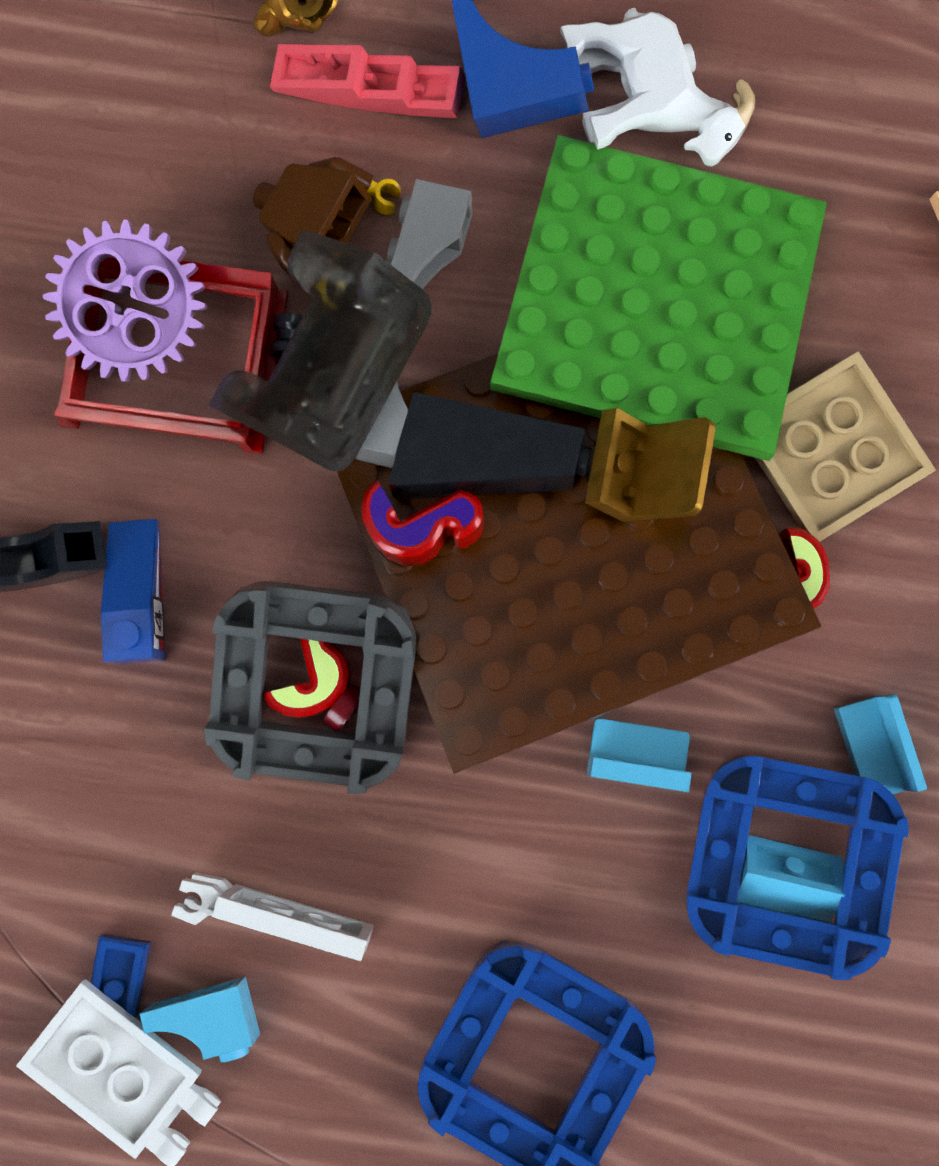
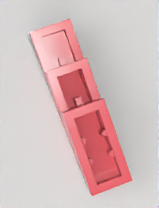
M278 44L270 88L273 92L366 111L458 119L466 75L461 66L417 65L411 55H368L362 45Z

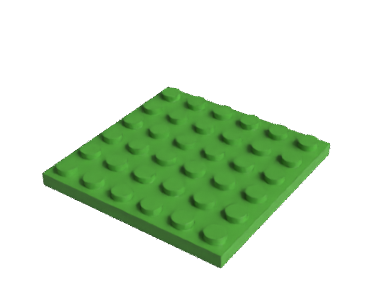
M558 135L492 375L490 390L601 418L602 410L619 408L648 426L706 417L713 421L716 426L713 447L770 461L775 455L827 202L609 147L597 150L596 144Z

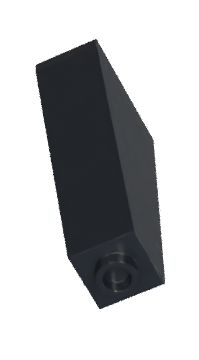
M413 392L388 484L393 497L398 499L447 497L458 490H463L473 495L573 490L576 475L586 476L592 448L584 446L585 429Z

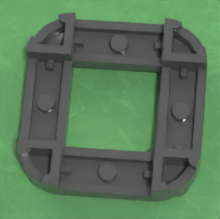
M260 581L241 587L223 606L214 621L212 633L216 634L210 716L209 722L204 728L206 746H211L217 757L233 770L232 776L250 781L253 774L344 785L348 786L347 794L367 793L369 787L380 784L397 770L404 749L416 653V634L408 611L403 606L375 594L275 581ZM269 635L363 647L364 661L356 734L262 722L264 698L262 693H264Z

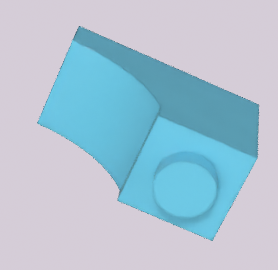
M246 976L151 1003L140 1013L144 1034L170 1032L181 1035L199 1047L203 1060L219 1056L220 1062H229L241 1058L249 1053L248 1047L253 1046L260 1035Z

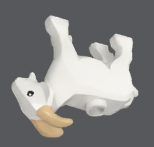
M631 8L625 13L621 23L608 25L600 22H590L585 24H567L560 27V34L564 39L566 48L576 46L579 63L589 62L591 74L600 70L619 72L622 85L628 97L627 100L619 104L583 113L582 123L588 142H595L597 150L610 145L617 135L632 129L669 133L699 131V136L686 142L684 148L685 150L699 153L704 165L712 167L718 164L737 144L746 130L755 109V95L749 84L742 79L737 81L736 89L739 94L734 93L732 95L736 108L709 97L696 87L692 72L696 69L693 48L690 43L683 45L676 24L662 14L655 12L639 13L636 11V8Z

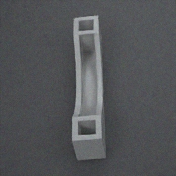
M416 179L412 195H405L402 200L399 214V223L403 224L399 238L393 237L391 239L387 252V265L390 266L386 281L380 280L378 282L374 296V307L378 310L374 323L366 324L361 340V350L365 352L361 367L355 366L353 368L348 383V394L352 395L348 411L340 412L335 426V439L339 440V445L345 457L389 468L393 467L408 412L397 382V351L401 330L411 306L423 288L442 268L461 256L473 215L471 191Z

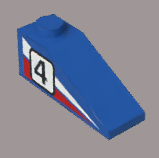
M157 519L110 522L106 550L107 569L104 571L101 603L103 662L129 664L166 661L159 522Z

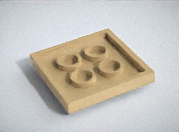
M859 351L787 394L775 455L770 461L755 458L799 528L807 531L817 538L819 542L936 471Z

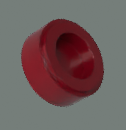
M351 683L329 710L322 722L335 732H340L359 707L360 689Z

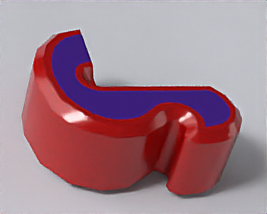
M376 480L366 490L361 506L362 518L373 544L387 560L404 567L423 565L436 557L449 536L454 537L455 545L458 549H464L475 543L481 537L484 530V514L480 500L475 495L463 490H458L400 521L382 486Z

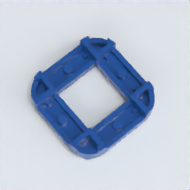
M745 756L722 764L711 776L703 796L686 891V909L692 927L712 950L722 955L729 956L732 954L828 975L834 980H852L851 977L866 972L881 957L885 958L889 950L891 938L888 937L903 839L908 837L909 833L908 819L904 816L903 810L895 796L882 783L870 778L759 756ZM754 806L850 825L842 871V893L845 896L841 897L835 912L834 923L737 902Z
M502 941L485 952L476 962L421 1063L418 1078L419 1101L424 1114L428 1118V1124L438 1134L444 1136L445 1132L503 1166H601L600 1160L646 1074L651 1076L656 1061L653 1033L640 1009L623 995L535 945L525 942ZM519 997L600 1043L554 1130L471 1082L475 1071L511 1005Z

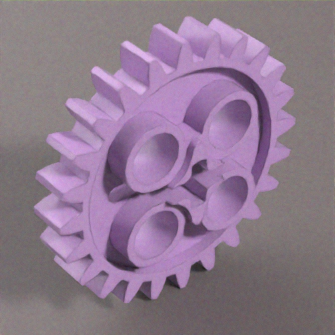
M125 219L122 222L120 233H115V230L107 221H102V236L97 237L87 227L83 228L86 244L80 246L78 243L68 239L66 243L73 255L69 259L54 255L53 259L63 270L61 274L48 273L45 276L50 282L58 285L57 292L43 294V299L57 304V310L45 315L46 320L61 322L63 326L54 333L53 338L55 340L70 339L72 341L65 352L68 357L77 356L82 352L85 354L81 366L84 370H90L100 362V377L108 379L115 367L118 368L120 379L124 382H129L132 369L137 370L142 380H149V366L154 365L162 374L168 373L165 358L170 356L172 359L182 363L184 358L178 347L184 344L195 348L197 345L188 335L189 329H204V325L193 318L194 312L207 309L205 303L194 300L193 296L206 289L205 285L201 282H190L189 277L198 270L195 263L181 265L180 261L184 258L187 251L182 246H179L168 252L167 249L171 237L164 232L153 241L152 227L146 223L141 227L138 235L134 234L131 222ZM107 258H116L121 266L118 279L112 283H102L98 277L100 263ZM156 273L165 274L169 281L167 294L160 299H150L145 291L147 279ZM91 285L120 296H126L128 290L131 289L130 296L139 302L168 311L169 316L166 319H162L132 308H127L124 315H122L121 306L111 301L85 294L84 287ZM93 305H102L107 313V322L100 330L90 331L84 321L85 313ZM150 320L155 328V338L148 346L139 347L132 339V328L138 321Z

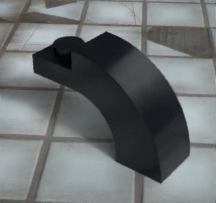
M100 521L51 524L47 528L36 532L0 538V592L62 583L107 569Z

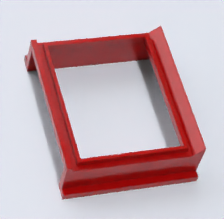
M107 258L98 267V277L102 283L105 282V278L118 279L121 272L120 263L116 258ZM180 261L181 265L195 263L198 270L189 277L190 282L203 283L206 288L203 290L204 292L256 299L236 421L84 401L89 370L81 368L85 356L82 352L77 356H67L58 409H55L54 416L59 419L58 425L79 429L80 421L221 440L238 443L244 452L263 454L278 359L271 357L269 354L270 344L276 340L277 334L273 328V320L275 315L285 313L288 290L278 289L271 272ZM161 273L151 275L145 283L169 287L167 276ZM91 285L84 287L85 294L102 299L103 289ZM98 304L88 308L84 316L85 324L90 331H96L100 310V305Z

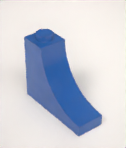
M452 0L473 118L482 138L589 111L586 93L594 92L595 90L589 62L579 63L576 46L549 50L515 43L496 32L484 20L473 0Z

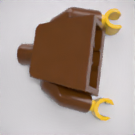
M332 157L310 163L309 165L290 164L285 168L276 185L262 182L257 186L253 202L255 207L261 210L259 222L269 232L267 244L280 267L307 289L311 287L319 292L321 305L325 309L336 311L337 307L332 302L327 301L324 294L328 289L336 288L347 297L346 288L337 279L325 280L321 276L322 271L331 274L370 204L371 196H373V205L377 212L383 215H390L394 213L396 206L391 201L383 199L381 194L387 193L395 198H399L401 188L393 179H383L377 183L373 181V175L342 158Z

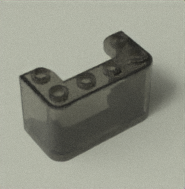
M302 229L288 258V273L290 279L298 287L313 296L308 308L268 382L245 370L233 371L226 375L219 384L208 406L327 470L339 471L351 465L358 455L429 322L432 305L428 294L421 287L375 252Z

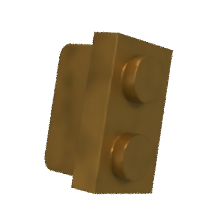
M619 408L602 410L585 503L622 522L697 515L702 510L716 429L715 423L706 417L648 426Z

